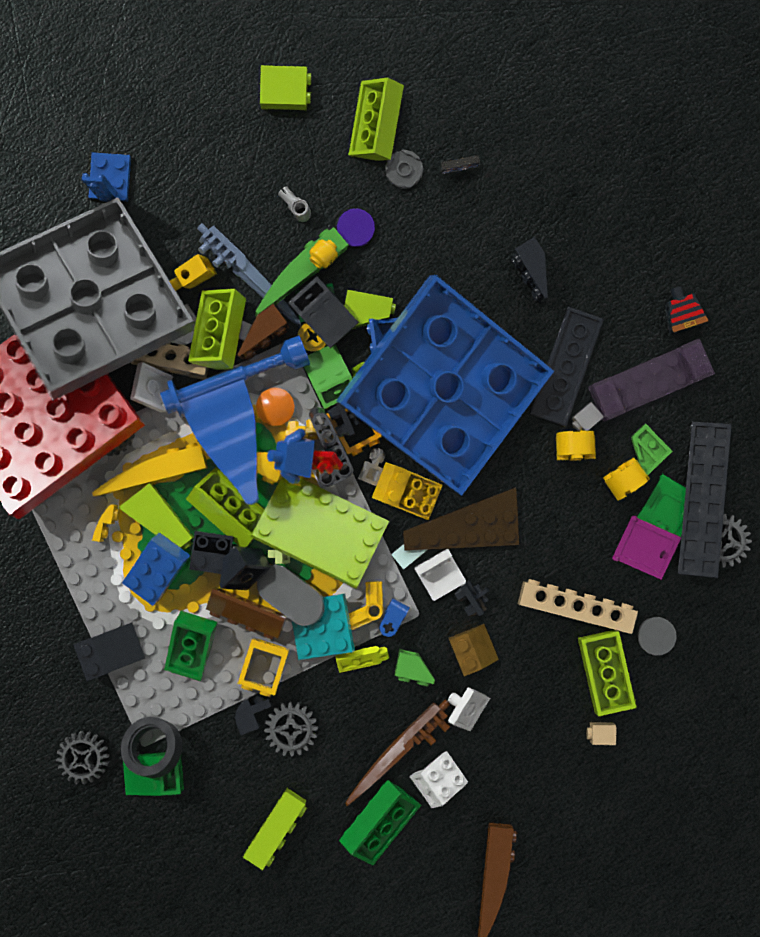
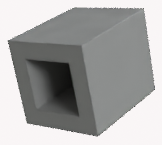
M591 402L571 418L574 421L572 425L579 432L588 431L604 416Z

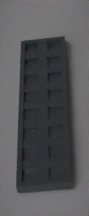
M692 422L678 568L679 575L718 578L731 424Z

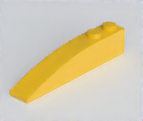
M197 443L186 445V449L183 450L178 448L169 449L167 454L146 460L123 471L94 490L92 495L100 496L208 469L204 449L201 445L197 446Z

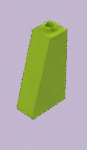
M153 483L146 485L119 506L123 512L152 533L157 535L160 532L183 550L193 544L191 540L194 539V536Z

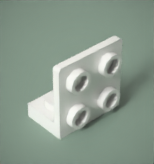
M449 549L442 551L414 568L434 601L466 582Z
M443 752L425 769L417 771L410 776L431 808L444 805L468 783L448 752Z

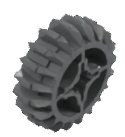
M80 731L78 735L73 733L71 738L66 737V743L62 742L60 744L62 749L58 750L57 754L62 757H58L56 761L62 762L58 769L64 768L65 771L62 773V776L68 773V781H71L74 777L75 784H78L80 779L82 784H86L87 779L92 783L94 782V777L99 779L101 777L100 772L104 773L106 771L104 766H107L109 762L104 759L108 758L109 754L104 753V751L108 747L101 746L104 742L103 739L99 742L96 741L98 738L97 734L91 738V732H87L85 736L84 732ZM76 743H86L91 747L83 749L81 746H77ZM70 749L72 750L71 753L74 756V761L72 762V764H70L69 761ZM89 752V754L83 761L77 763V761L83 754L85 755ZM94 752H96L97 754L96 767L93 765L94 762L92 760V754ZM78 766H82L86 770L88 769L90 772H80L77 771L75 768Z

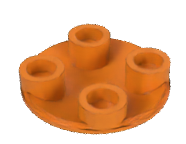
M269 388L259 396L256 410L264 423L279 426L291 419L295 405L292 396L286 390Z

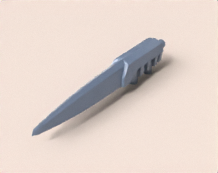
M203 223L200 224L197 229L203 235L199 240L202 244L198 248L199 252L204 254L208 249H211V254L218 256L212 262L215 267L218 268L223 262L227 264L225 266L227 269L232 267L233 272L264 298L272 286L270 282L217 228L212 226L208 229ZM284 299L275 305L281 314L297 326L301 327L303 325Z

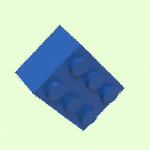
M159 532L150 540L122 584L154 606L165 594L191 555Z

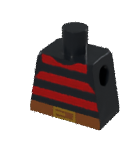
M681 286L670 290L673 300L665 304L670 335L708 322L694 294L684 296Z

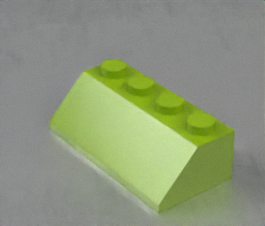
M390 78L361 81L349 156L376 161L391 160L404 85Z
M236 289L202 291L188 362L215 370L233 369L246 298Z
M217 467L204 477L186 498L189 503L228 536H234V542L239 547H248L254 540L251 538V535L264 509L258 503L247 505L238 490Z

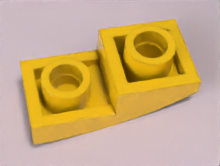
M111 504L102 514L95 528L92 541L104 542V538H107L109 527H106L107 524H115V521L119 519L120 510L117 509L118 505Z

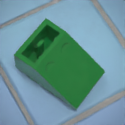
M166 752L138 754L137 757L144 766H152L157 764ZM181 757L173 770L159 778H147L135 774L127 768L123 761L126 795L163 796L181 794L184 790Z

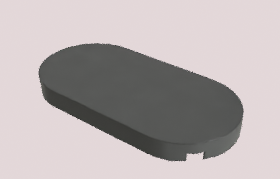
M271 565V568L257 581V589L260 596L294 623L307 626L317 623L322 618L325 605L321 593L287 567Z

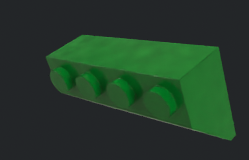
M387 780L339 841L351 855L374 865L420 808L421 804L398 785Z

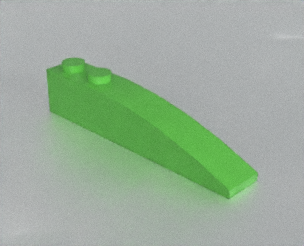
M334 227L331 230H324L319 235L320 238L315 242L313 240L308 242L304 246L305 249L277 277L257 308L256 317L272 304L276 305L321 270L309 260V251L319 240H331L335 243L338 256L347 250L348 244Z

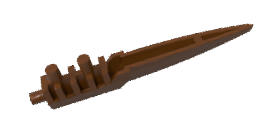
M446 699L439 706L433 702L385 750L353 790L345 803L346 806L364 793L413 747L414 742L419 745L425 739L432 745L436 742V739L430 733L437 726L444 732L450 728L444 721L448 716L444 711L450 706Z

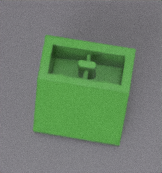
M399 649L395 668V676H398V680L410 682V679L417 680V684L429 686V683L434 684V677L419 653Z

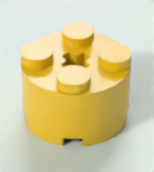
M594 431L558 432L556 434L557 460H568V457H570V461H580L583 457L584 459H596Z
M634 457L603 477L618 501L650 480Z

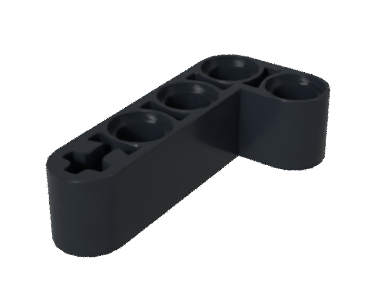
M315 407L310 411L309 419L325 451L331 452L333 449L339 448L336 455L343 465H347L344 470L334 469L326 479H322L323 474L318 469L316 470V477L321 486L330 487L349 478L353 473V467L325 410L321 407ZM320 416L324 424L320 425L316 417ZM325 432H332L329 437H323Z

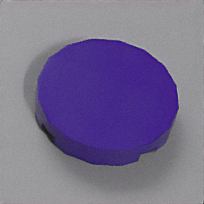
M358 208L350 209L339 218L337 232L346 241L348 246L362 247L373 238L375 231L374 221L365 210Z

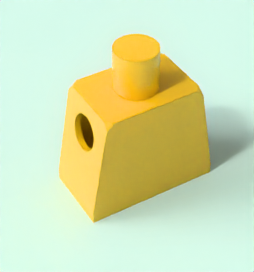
M197 254L174 270L177 277L170 280V283L175 291L181 287L192 289L216 275L217 272L208 257Z

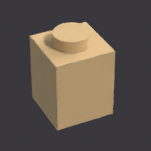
M590 722V728H587V739H590L593 745H616V725L608 722Z

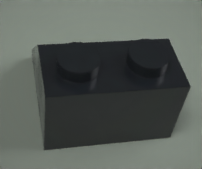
M233 547L223 558L220 588L248 590L271 568L263 550L251 547Z

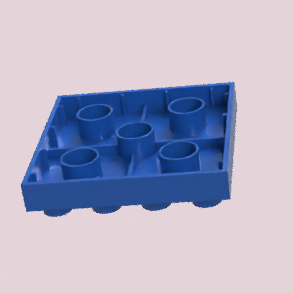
M430 275L336 401L462 496L554 371L439 277Z

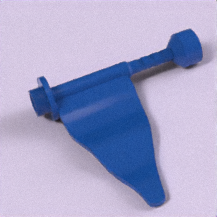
M300 336L285 340L279 354L247 366L236 367L179 390L176 389L174 382L170 380L167 381L169 389L160 392L167 413L171 414L178 411L181 418L186 417L199 444L238 490L247 505L257 503L259 496L257 489L256 421L245 381L251 376L282 364H286V366L295 370L309 365L310 361Z

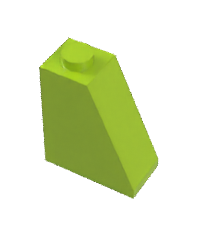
M351 290L347 291L345 307L359 322L354 328L366 326L369 324V319L372 318L377 320L390 319V315H394L396 304H393V298Z

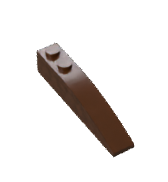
M489 823L478 937L488 936L502 903L510 870V862H514L515 855L514 850H512V843H516V831H514L512 825Z

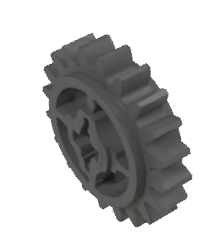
M726 514L723 517V526L725 528L722 531V538L726 535V540L729 541V544L726 543L720 550L719 562H721L722 568L726 566V562L732 567L734 565L733 560L738 564L741 563L739 556L747 557L743 551H750L746 544L752 542L746 539L751 534L750 532H744L747 525L740 527L741 519L734 522V516L732 515L727 520ZM732 529L737 532L740 542H737L732 537ZM727 548L737 549L733 555L723 556Z
M289 702L288 708L282 703V710L275 707L274 711L276 714L270 713L268 716L272 720H266L265 722L270 726L264 730V732L270 733L266 740L272 739L270 747L277 745L276 752L283 749L284 756L287 751H290V755L293 756L295 750L301 755V748L308 751L307 743L310 745L314 744L311 737L317 738V734L313 731L317 730L318 726L312 725L317 719H310L313 712L306 713L307 706L300 709L299 702L295 707H293L292 702ZM287 714L286 723L276 726L277 721ZM295 715L300 716L306 724L303 725L297 722ZM289 725H292L293 728H296L293 733H290V730H287ZM302 732H307L304 739L296 743V736ZM277 733L286 736L288 743L282 741Z

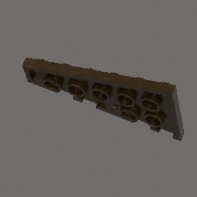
M516 488L403 531L404 551L519 545Z

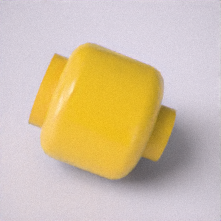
M319 240L310 249L309 260L319 269L328 268L338 257L337 246L331 240Z

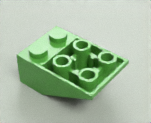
M336 345L331 349L326 346L308 355L310 364L304 366L325 411L337 405L336 403L338 402L336 400L352 380Z

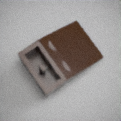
M274 304L257 315L238 352V356L243 361L245 359L248 361L257 355L256 351L260 348L264 350L272 344L271 340L274 338H281L288 333L287 329L289 326Z

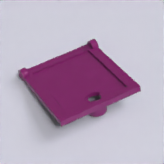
M632 515L612 559L662 579L681 537Z

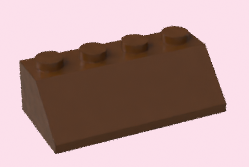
M219 587L212 589L206 610L210 611V615L220 618V616L228 618L227 622L234 625L241 623L246 626V630L254 633L257 630L263 632V636L271 640L279 638L287 619L281 612Z

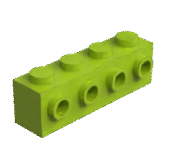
M287 788L251 842L243 858L261 870L266 865L269 867L275 858L273 856L275 850H280L286 840L283 838L286 833L291 834L296 826L294 821L298 816L301 818L306 811V800Z

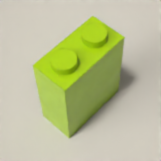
M261 65V109L307 110V104L311 102V92H307V85H311V73H308L307 67Z

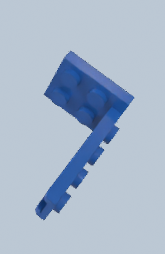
M92 152L90 176L87 173L82 174V181L89 188L88 198L109 202L118 197L120 201L128 202L131 156Z

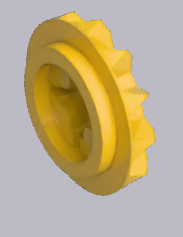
M307 323L303 324L299 329L298 336H300L304 348L307 351L314 352L324 348L326 343L318 335L316 336L318 343L314 340L308 341L310 337L308 330L313 334L315 332Z

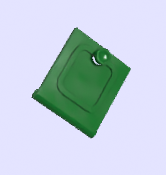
M662 474L637 517L681 537L686 488Z

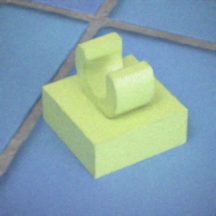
M276 549L268 550V558H275V564L290 563V556Z

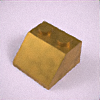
M484 624L449 638L464 676L481 670L499 660Z

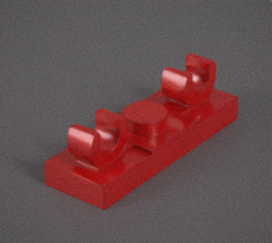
M314 451L313 470L318 469L321 474H323L324 470L328 474H331L334 469L341 470L343 463L335 452Z

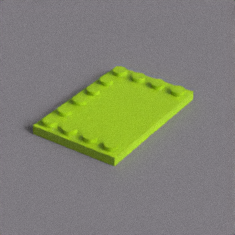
M282 477L251 538L357 589L389 521L300 478L299 482L301 485L297 486L290 484Z

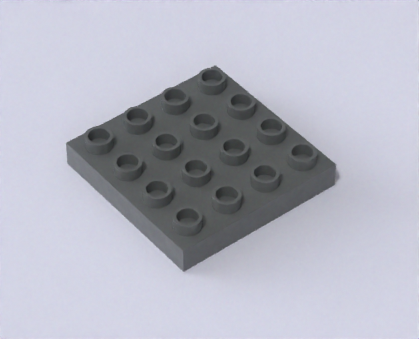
M118 197L0 252V310L52 401L194 331L193 319Z

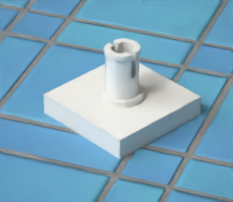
M138 363L130 399L158 412H165L166 408L160 392L169 389L167 381L172 380L173 376L146 363Z
M469 687L463 697L452 693L448 698V702L456 708L448 721L455 726L471 731L490 698Z

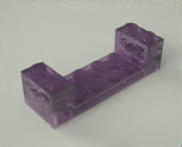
M697 339L622 373L592 384L588 388L598 411L604 416L602 418L604 422L715 373L700 339Z

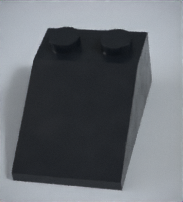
M133 622L73 644L87 681L145 659Z

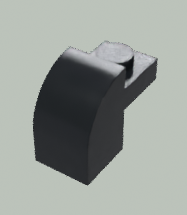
M265 696L256 698L253 704L250 697L242 701L235 715L236 724L241 735L256 730L261 726L256 712L272 706L273 703L270 697L265 698Z

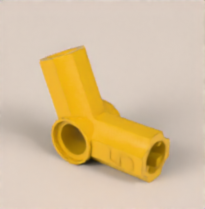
M382 581L365 582L366 606L349 613L351 630L383 616ZM375 605L380 609L378 616H373L370 613L371 606Z

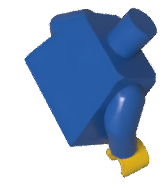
M296 426L293 433L286 436L283 441L277 442L276 450H269L267 454L268 461L275 462L274 468L280 470L281 476L290 484L297 486L301 485L299 484L301 477L311 478L315 441L306 439L308 437L305 433L307 426Z

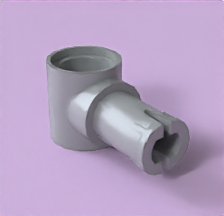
M287 186L283 188L284 192L280 190L278 195L288 204V208L292 211L296 220L299 222L309 220L311 210L306 201L296 197ZM300 208H305L303 213H297Z

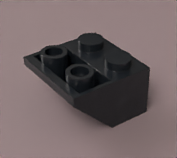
M195 531L189 569L221 574L223 558L233 548L234 536Z

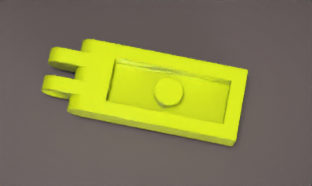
M374 646L350 653L337 654L335 657L339 673L381 664L382 661L389 658L386 647L379 648Z

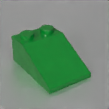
M181 611L173 624L164 670L201 681L218 622Z

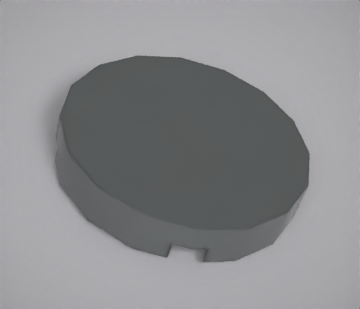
M400 150L393 153L391 160H387L386 177L397 188L407 189L415 186L420 181L423 173V165L419 156L408 150Z
M652 617L644 620L639 626L637 638L640 647L647 653L663 655L674 647L676 631L668 620L661 617Z

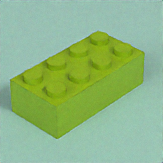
M611 630L578 638L595 714L602 716L636 708L619 631Z

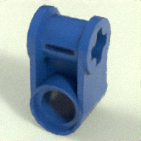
M392 598L379 626L381 633L387 637L393 636L401 622H403L410 607ZM390 622L392 623L391 627L393 630L386 633L383 625H388Z

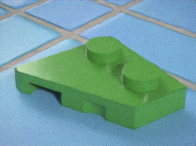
M644 424L631 437L638 462L647 475L673 452L647 424Z

